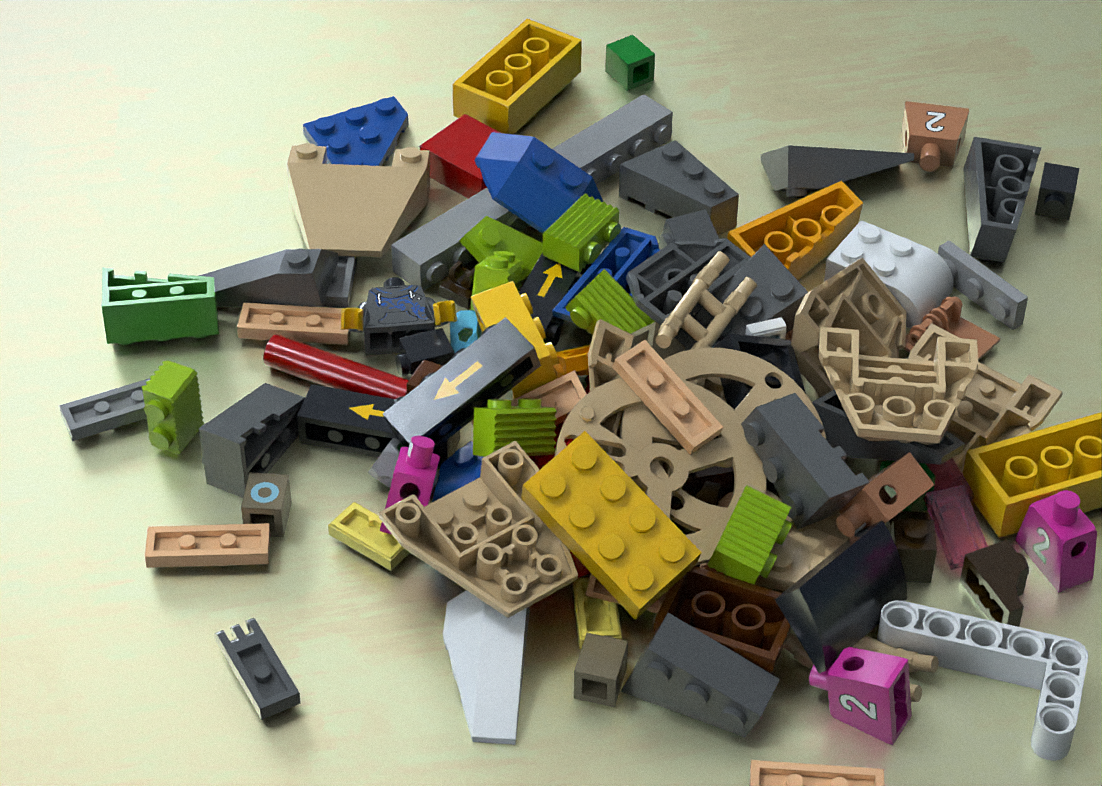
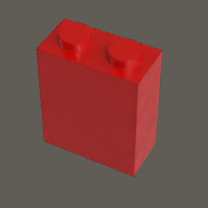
M467 114L462 115L419 146L420 150H430V178L467 199L484 190L487 186L483 180L481 170L477 167L474 160L492 132H501Z

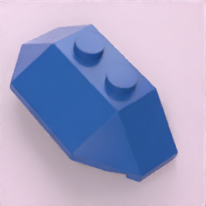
M492 132L474 160L477 167L481 170L483 180L492 199L542 234L584 194H587L589 197L593 196L595 200L599 199L601 203L603 202L591 175L532 136Z
M623 227L621 232L609 243L552 310L553 316L574 323L570 317V312L566 310V306L603 269L633 298L626 276L629 271L660 251L656 236Z

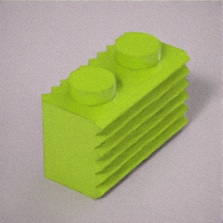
M584 194L543 233V256L581 272L587 264H592L600 255L602 249H605L606 245H609L621 232L619 209L617 207L613 208L611 204L607 205L605 201L601 203L599 199L595 200L593 196L589 197L587 194Z
M494 251L493 255H489L486 259L475 265L472 296L511 281L514 282L519 292L518 288L522 285L519 282L522 279L520 273L523 272L521 266L524 262L520 259H515V254L512 252ZM471 299V308H470V309H471V310H474L473 303H472V299Z
M605 269L566 306L572 321L578 327L587 329L588 333H591L592 336L596 322L600 319L630 334L655 322L636 306L634 299Z
M166 360L162 361L163 365L158 366V370L154 371V375L150 376V380L146 381V385L141 386L145 405L144 411L147 418L148 437L151 445L161 450L180 454L199 431V428L204 425L202 421L204 418L202 416L203 411L201 410L202 405L200 404L202 401L199 399L201 395L198 393L200 391L198 388L200 384L197 382L198 377L196 375L198 373L195 369Z
M533 398L518 399V406H511L512 400L489 399L488 407H474L473 455L486 457L514 441L520 445L528 456L553 455L556 444L554 440L556 437L554 430L557 428L554 424L557 420L554 416L557 413L556 409L541 406L542 399Z
M746 485L707 564L709 568H715L717 572H723L726 576L751 584H755L759 575L767 578L777 558V555L771 553L775 542L780 545L784 543L793 524L786 520L791 506Z

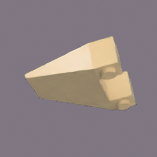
M304 143L292 145L287 161L289 200L307 249L337 252L338 256L382 257L391 247V244L398 239L427 205L430 191V150H420L415 147L395 149L392 166L327 164V151L324 146Z

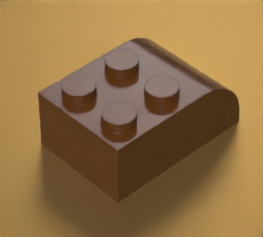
M694 566L670 588L654 619L653 635L666 615L670 613L771 674L792 628L774 600L782 593Z

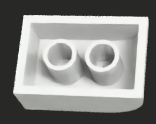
M862 220L826 260L824 282L852 263L864 258L906 310V327L910 329L914 325L921 324L923 317L929 314L932 309L941 306L942 300L949 297L953 290L951 270L943 258L935 251Z

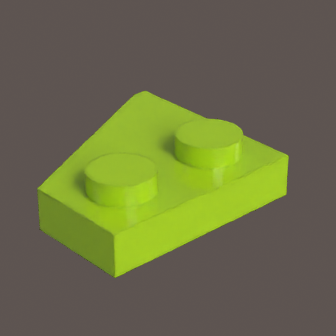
M485 216L459 240L479 263L489 255H493L494 251L514 253L515 259H520L524 262L521 266L523 272L520 273L522 279L519 282L531 273L543 252L542 242L488 216Z

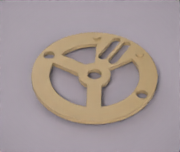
M706 347L682 351L663 359L680 379L686 381L720 377L740 381L752 386L751 391L735 409L743 420L747 418L755 407L796 393L822 424L811 400L796 382L783 371L759 357L733 349ZM768 376L776 377L780 381L781 387L778 389L770 388L766 384L765 378ZM637 405L624 409L620 437L640 451L645 446L653 444V441L682 446L646 405ZM823 431L821 434L826 439L825 431ZM659 460L653 461L650 464L651 472L659 478L669 477ZM731 461L716 465L724 468L733 467ZM633 479L634 482H635V483L641 488V490L646 494V490L643 489V488L639 485V483L637 482L636 479ZM680 489L672 494V496L678 497L682 501L683 508L680 510L670 508V519L689 530L698 532L717 521L727 508L700 501ZM766 489V495L782 502L780 498ZM787 516L786 520L793 522L792 518Z
M622 378L612 380L595 388L585 395L567 416L557 440L555 456L567 447L564 442L566 439H576L584 431L598 444L622 449L625 454L623 457L609 456L632 480H637L639 485L646 490V495L669 519L671 496L684 486L688 474L729 461L732 462L734 491L728 508L710 526L698 532L685 535L702 552L695 566L709 562L745 486L748 485L764 494L766 491V476L763 471V463L754 448L746 441L744 429L741 425L744 420L720 397L697 384L681 379L723 426L718 436L719 438L711 440L691 455L685 449L678 450L664 443H653L639 451L601 426V424L620 410L637 405H645L643 401ZM657 460L664 461L671 467L672 475L668 478H659L651 472L650 464Z

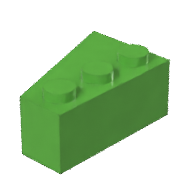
M102 267L101 307L107 344L119 343L128 345L137 341H168L172 338L182 337L204 338L209 335L219 334L214 277L169 273L168 279L148 278L147 271L137 270L134 272V276L114 275V268Z

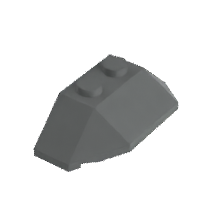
M727 238L715 239L714 242L703 240L671 242L629 271L626 280L636 306L655 322L662 325L690 288L698 273L711 261L718 251L727 255L730 261L707 289L713 296L751 257ZM697 302L690 315L694 317L703 306Z

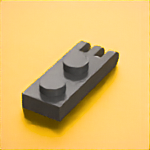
M251 618L245 621L249 634L245 635L241 626L236 624L230 627L234 640L230 641L224 630L216 632L215 639L262 720L301 704L298 689L256 619Z

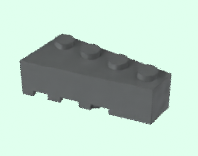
M980 137L973 138L963 168L970 256L982 260L1006 261L1042 147Z
M765 244L714 295L723 304L745 277L751 278L757 284L756 289L747 298V301L738 313L733 316L713 347L729 334L745 335L746 325L780 317H782L787 326L786 333L793 330L795 315L808 291ZM704 307L693 317L705 329L714 319ZM683 329L674 337L686 347L685 351L691 350L697 342Z

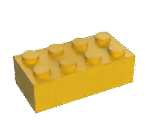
M526 19L452 84L453 116L460 118L462 115L467 114L501 133H516L581 72L582 40Z
M1102 412L967 451L961 485L999 538L1019 531L1027 510L1032 503L1055 495L1063 490L1072 491L1079 496V508L1083 513L1102 507Z
M586 431L582 432L522 486L521 499L635 620L697 564L702 553Z

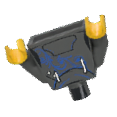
M398 277L387 279L383 287L370 289L367 301L360 303L357 308L341 309V330L348 329L355 333H362L364 331L365 356L400 353L399 338L435 330V327H441L450 321H457L454 301L449 300L436 303L432 298L425 297L421 286L405 285L404 281Z

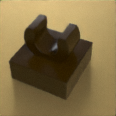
M458 261L449 269V277L439 285V296L454 301L455 304L469 310L471 308L475 268L470 271L463 267L461 261Z

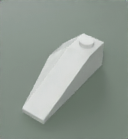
M466 590L447 602L443 640L451 660L453 676L457 681L461 695V704L472 742L516 745L530 606L507 618Z

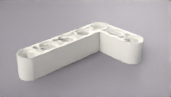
M895 600L883 606L877 634L878 641L894 648L899 647L907 651L918 652V654L936 656L939 661V667L1040 690L1031 736V747L1034 753L1046 760L1056 761L1067 756L1077 724L1088 662V651L1084 645L1066 637L906 601Z

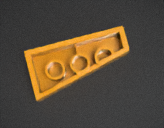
M841 180L729 231L727 239L750 257L765 244L789 272L799 280L833 252L859 222L863 202Z

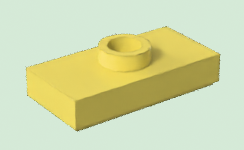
M356 502L349 505L328 525L330 536L390 571L410 553L398 543L392 534L380 532L382 521L377 514Z
M590 577L577 578L576 581L572 582L579 649H582L587 633L611 636L622 640L617 603L585 596Z

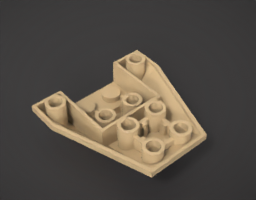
M516 441L482 458L480 478L425 507L413 494L379 512L380 520L404 549L507 618L576 581L578 578L569 549L521 499L523 484L539 471V468Z

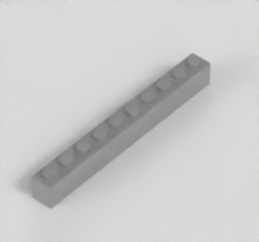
M643 94L552 149L591 175L597 185L611 175L620 171V164L654 150L670 140L673 112ZM485 188L391 244L393 272L410 285L421 286L424 291L449 276V269L458 261H461L463 267L475 260L474 256L459 240L485 216L493 218L519 232L530 225L495 202L488 189Z

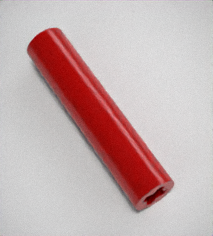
M278 334L270 338L264 350L263 362L265 366L324 387L391 399L407 395L406 384L409 381L407 379Z

